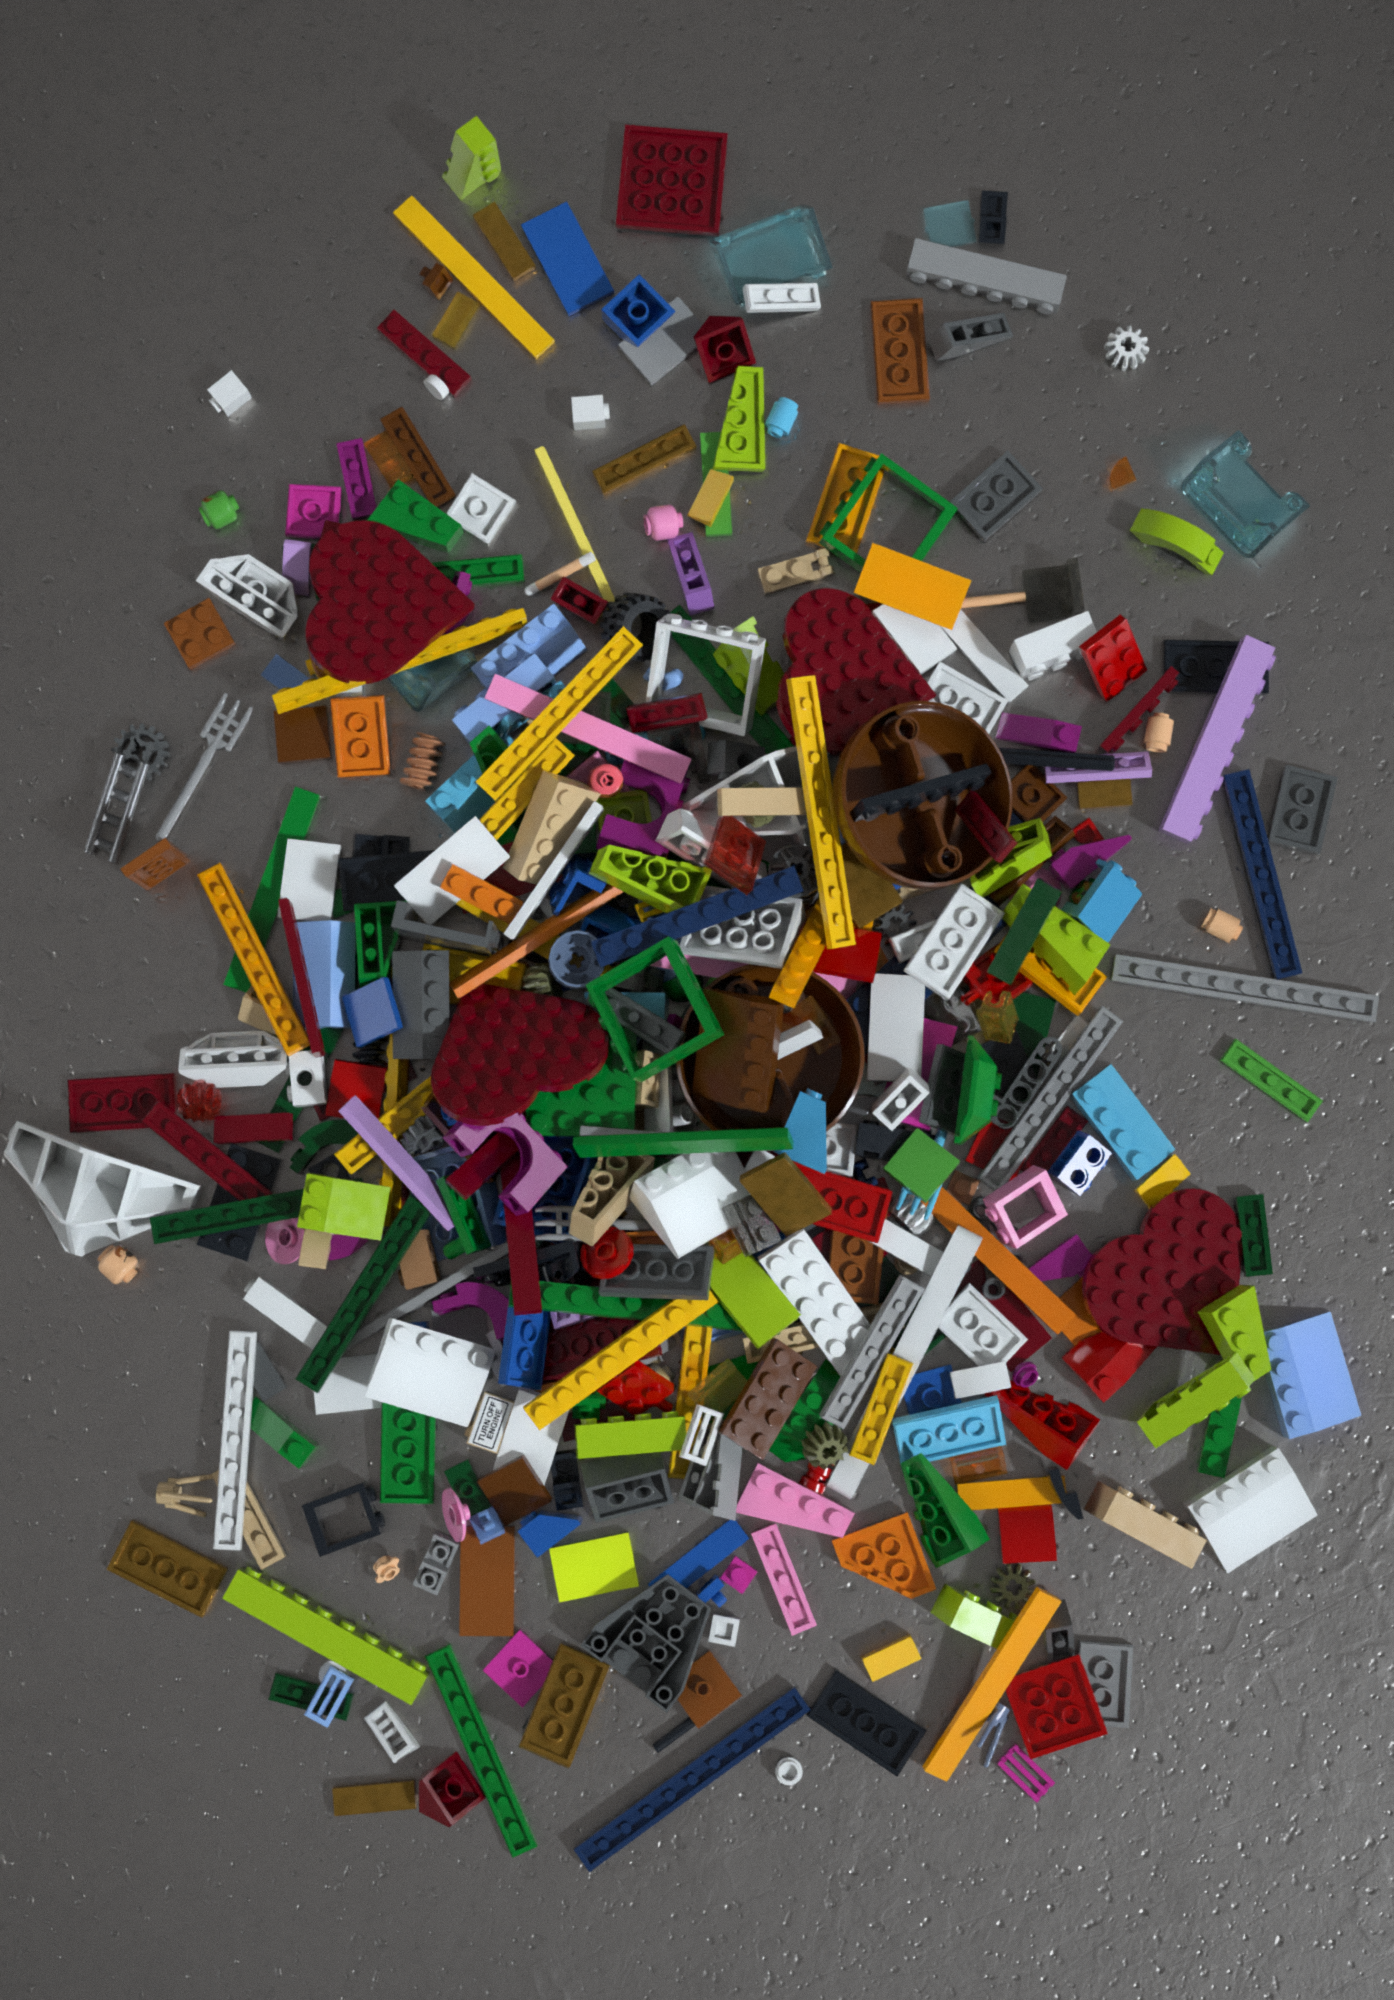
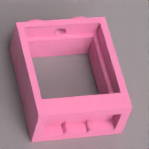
M1034 1165L983 1198L986 1206L985 1213L994 1222L997 1228L996 1235L1002 1244L1016 1249L1068 1215L1047 1170ZM1033 1187L1045 1212L1015 1232L1003 1206Z

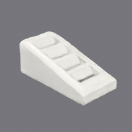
M387 1701L364 1717L393 1763L402 1762L420 1748L414 1736ZM387 1713L389 1717L378 1725L375 1721ZM393 1722L395 1726L384 1734L382 1730ZM399 1732L401 1736L391 1743L389 1739ZM405 1741L407 1746L398 1752L396 1748Z

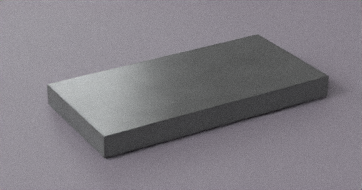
M633 1244L634 1255L630 1265L621 1274L613 1278L600 1279L599 1294L602 1297L708 1300L714 1248L713 1246H699L677 1259L667 1245Z

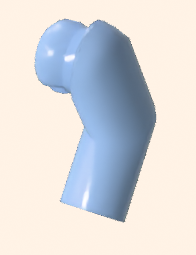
M651 667L647 669L643 676L648 682ZM675 668L665 673L662 690L679 686L684 677L682 671Z

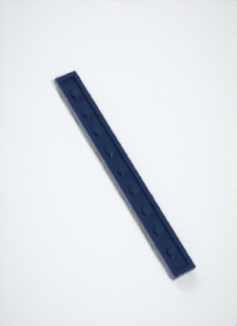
M793 1686L575 1846V1853L587 1870L591 1872L811 1710L796 1687Z

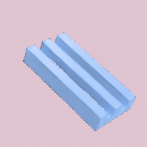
M331 1665L304 1715L328 1728L355 1678ZM332 1674L337 1676L318 1713L314 1714L312 1711ZM341 1680L346 1681L326 1720L323 1719L322 1715Z

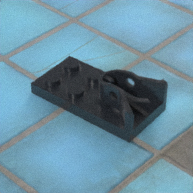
M570 1240L536 1250L540 1280L544 1282L576 1284L593 1278L583 1268L580 1261V1249L583 1243ZM509 1258L473 1267L474 1277L485 1281L486 1284L494 1283L495 1286L499 1287L509 1285L511 1282Z

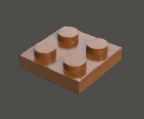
M210 598L164 622L166 629L190 670L236 645Z

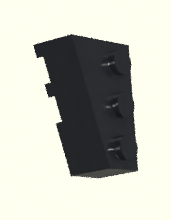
M863 1120V1123H858L855 1157L889 1162L914 1131L905 1130V1125H898L891 1131L888 1127L879 1126L877 1121ZM918 1128L934 1140L935 1135L932 1134V1129L928 1131Z

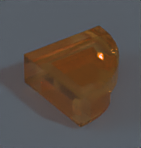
M1126 456L1117 462L1110 474L1109 485L1111 492L1132 484L1137 480Z

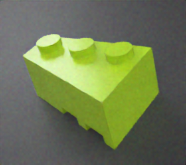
M476 115L455 131L450 148L453 156L452 159L451 157L447 159L446 164L449 169L442 175V178L460 201L486 181L491 182L496 179L501 171L496 139Z
M754 616L735 627L733 631L739 633L748 631L758 634L754 628V625L757 624ZM767 640L765 641L755 709L761 716L777 706L778 684L784 674L778 661L773 662L766 650V647L769 646ZM721 643L713 656L716 658L718 665L724 668L732 678L734 685L746 696L752 650Z
M1040 818L1008 828L1009 833L1018 843L1001 863L992 858L982 870L970 877L971 885L978 895L984 898L1052 856L1049 836Z
M1239 1285L1198 1311L1223 1359L1237 1352L1256 1378L1255 1380L1271 1371L1255 1285Z
M944 1583L930 1613L949 1627L997 1649L1018 1615L1013 1612L1006 1615L1001 1612L1003 1608L990 1601L985 1604L979 1601V1596L967 1590L963 1593Z

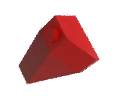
M1100 1332L1091 1337L1088 1336L1081 1339L1061 1358L1092 1394L1104 1403L1128 1381L1157 1346L1123 1342Z
M1011 1380V1388L984 1393L987 1397L997 1395L1001 1412L1044 1456L1066 1470L1078 1457L1100 1422L1099 1418L1077 1404L1069 1402L1068 1405L1054 1401V1396L1047 1393L1044 1396L1030 1392L1029 1387L1024 1388Z

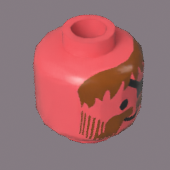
M601 764L590 770L587 776V785L601 794L599 798H611L621 791L623 776L616 766Z

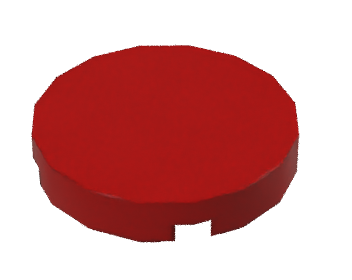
M610 1226L593 1246L586 1243L580 1249V1261L583 1268L591 1276L598 1279H609L621 1274L630 1265L634 1255V1246L631 1238L627 1233L613 1226Z

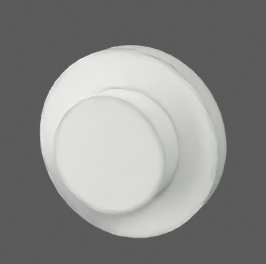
M793 1757L782 1758L775 1768L776 1777L782 1784H796L802 1777L800 1762Z

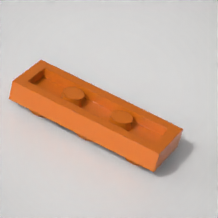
M453 863L440 885L441 889L509 925L524 903L523 900Z

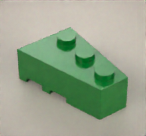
M399 479L367 520L387 525L400 533L405 539L448 554L464 534L460 523Z
M397 901L354 904L360 988L382 977L390 979L392 951H398L401 937L391 927Z

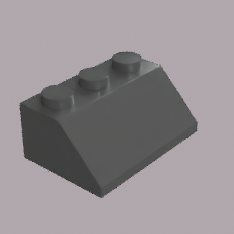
M662 1452L618 1455L581 1464L585 1490L596 1523L674 1503Z

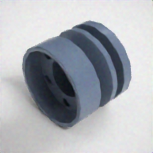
M577 930L567 932L556 940L551 947L548 963L550 972L558 983L567 988L581 989L586 988V984L600 977L604 967L600 968L591 945L592 941L597 940L596 937L588 932ZM572 954L584 958L580 968H577L576 965H570L569 961L572 960Z

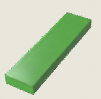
M721 432L700 433L703 483L710 469L713 468ZM715 470L729 474L728 470ZM730 490L712 526L705 525L706 537L732 536Z
M1237 1039L1232 1041L1219 1060L1306 1123L1309 1122L1323 1102L1319 1097Z

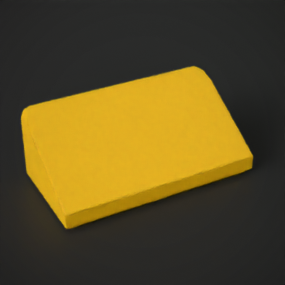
M710 469L687 516L711 527L734 482V477Z
M1172 1154L1133 1191L1150 1208L1166 1194L1172 1192L1191 1173L1175 1154Z
M910 1634L861 1656L872 1682L921 1659Z

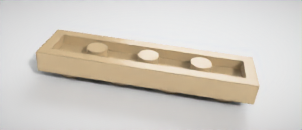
M219 1470L211 1474L217 1487ZM247 1481L243 1536L262 1570L287 1555Z

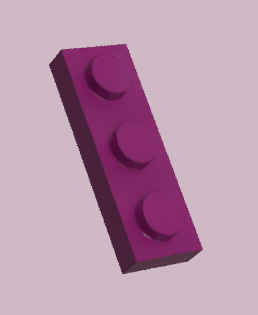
M359 438L336 443L352 519L355 521L369 518L377 508L363 440Z

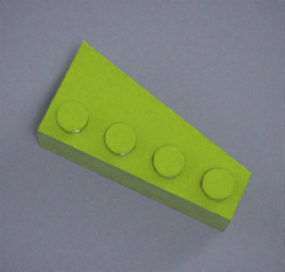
M607 845L598 850L588 874L665 913H669L699 902L713 869Z
M1025 884L1020 886L1003 910L1005 914L1002 919L1010 927L1031 891V888ZM1054 906L1032 947L1034 948L1033 952L1040 959L1043 957L1053 968L1052 972L1058 978H1063L1070 986L1068 989L1075 996L1088 981L1111 944Z
M1234 1352L1151 1403L1137 1420V1423L1153 1446L1158 1448L1171 1438L1183 1433L1194 1423L1198 1424L1203 1421L1212 1411L1216 1410L1217 1412L1230 1403L1229 1400L1235 1396L1238 1399L1245 1396L1251 1391L1250 1385L1256 1378L1239 1354Z
M678 1411L662 1412V1418H651V1413L637 1414L635 1415V1420H624V1416L608 1417V1422L597 1423V1418L580 1419L581 1424H574L576 1457L578 1459L681 1450L686 1437L685 1416H678Z

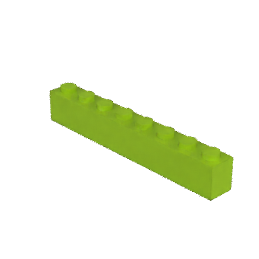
M247 1566V1568L241 1567L237 1570L222 1599L410 1705L413 1704L430 1673L425 1670L427 1667L425 1664L416 1659H412V1661L402 1657L403 1652L390 1645L388 1648L378 1643L379 1639L368 1632H365L364 1635L354 1630L356 1626L345 1619H341V1621L331 1617L332 1612L322 1606L313 1607L308 1604L309 1599L296 1592L293 1595L284 1590L285 1586L274 1579H271L270 1582L260 1577L262 1573L251 1566Z

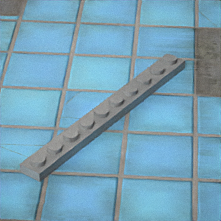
M1119 954L1114 955L1111 981L1370 1023L1376 1022L1379 996Z

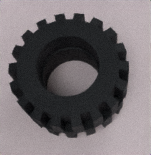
M629 592L623 593V596H616L614 598L615 602L608 603V611H603L604 622H600V628L604 630L601 633V637L607 640L604 645L623 626L631 633L633 620L637 615H640L642 628L636 639L643 646L630 660L639 662L651 661L657 621L663 616L671 614L670 611L665 610L666 605L653 596Z

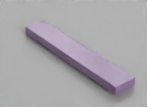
M356 1095L353 1096L339 1110V1113L447 1231L452 1229L455 1225L439 1186Z

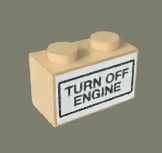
M485 1391L483 1396L480 1395L475 1407V1411H478L475 1420H470L464 1436L469 1437L467 1444L498 1454L515 1400L490 1391Z

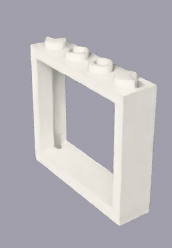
M677 614L663 616L656 624L646 702L668 699L661 697L670 631L751 649L752 657L743 715L740 716L705 707L708 718L704 721L691 723L745 736L752 729L766 639L758 637V634L754 632H735L728 626H709L703 620H684Z

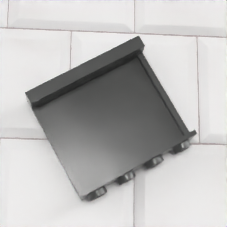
M397 900L391 927L404 940L488 957L503 948L504 939L493 921H489L486 936L482 937L419 923V915L409 903Z

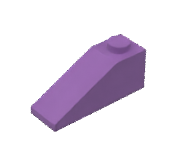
M693 532L679 535L673 539H667L689 616L715 609L711 587Z

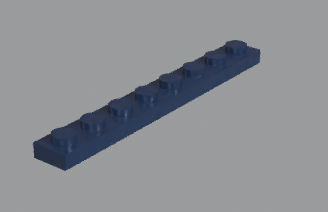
M1250 769L1223 775V782L1274 979L1279 980L1300 975L1303 972Z
M792 866L591 942V945L601 968L639 954L668 936L675 940L799 894L803 892V888L796 869Z

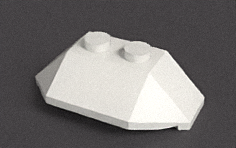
M249 554L210 559L196 579L198 584L220 601L266 631L283 639L299 617L293 583Z
M264 1030L210 1033L196 1040L190 1046L180 1049L178 1071L180 1074L209 1088L264 1086L286 1069L287 1055L280 1041Z

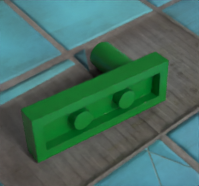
M446 1175L437 1179L436 1182L459 1235V1238L443 1247L444 1255L452 1260L465 1252L469 1255L486 1250L491 1247V1243L471 1196L466 1200L461 1198L446 1183V1179L450 1176Z

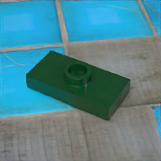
M469 1459L444 1471L461 1503L467 1504L470 1517L492 1507L477 1483L478 1477Z

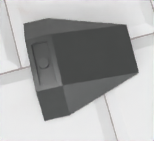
M667 1574L596 1623L580 1646L600 1662L604 1660L644 1691L645 1697L667 1713L684 1691L711 1607Z

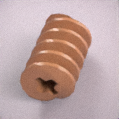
M416 732L420 737L413 738L412 743L417 747L409 749V753L414 757L406 759V763L411 767L403 769V773L409 778H401L400 783L420 791H427L425 787L434 786V783L428 780V777L437 776V773L431 770V767L440 766V763L434 760V757L443 756V753L437 747L446 746V743L437 737Z

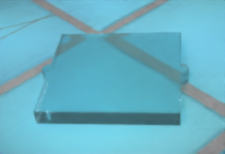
M968 200L924 208L927 226L925 232L928 233L930 242L950 247L976 243L973 226L975 219L971 217Z

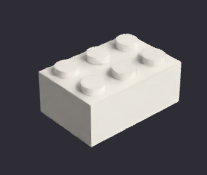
M1086 611L1015 639L1009 649V654L1017 673L1022 679L1027 677L1030 681L1042 676V671L1052 668L1053 671L1067 666V662L1076 658L1077 661L1084 660L1079 646L1097 633L1089 612Z

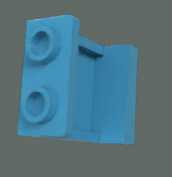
M1098 859L1095 864L1102 871L1078 905L1067 901L1061 910L1103 940L1109 942L1143 893L1135 886L1137 882L1121 872L1123 868L1113 860L1106 862Z

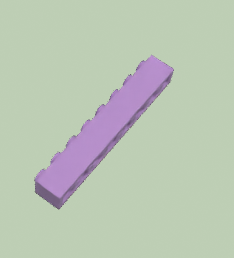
M1248 635L1240 639L1160 824L1159 832L1186 844L1192 842L1193 839L1197 840L1203 827V825H1200V821L1203 815H1208L1213 801L1210 800L1212 793L1219 790L1224 778L1220 776L1224 766L1228 767L1234 756V753L1231 752L1234 742L1239 743L1244 733V728H1241L1244 719L1250 718L1255 704H1252L1255 694L1259 695L1264 687L1265 680L1262 679L1263 675L1274 664L1276 656L1273 655L1275 647Z

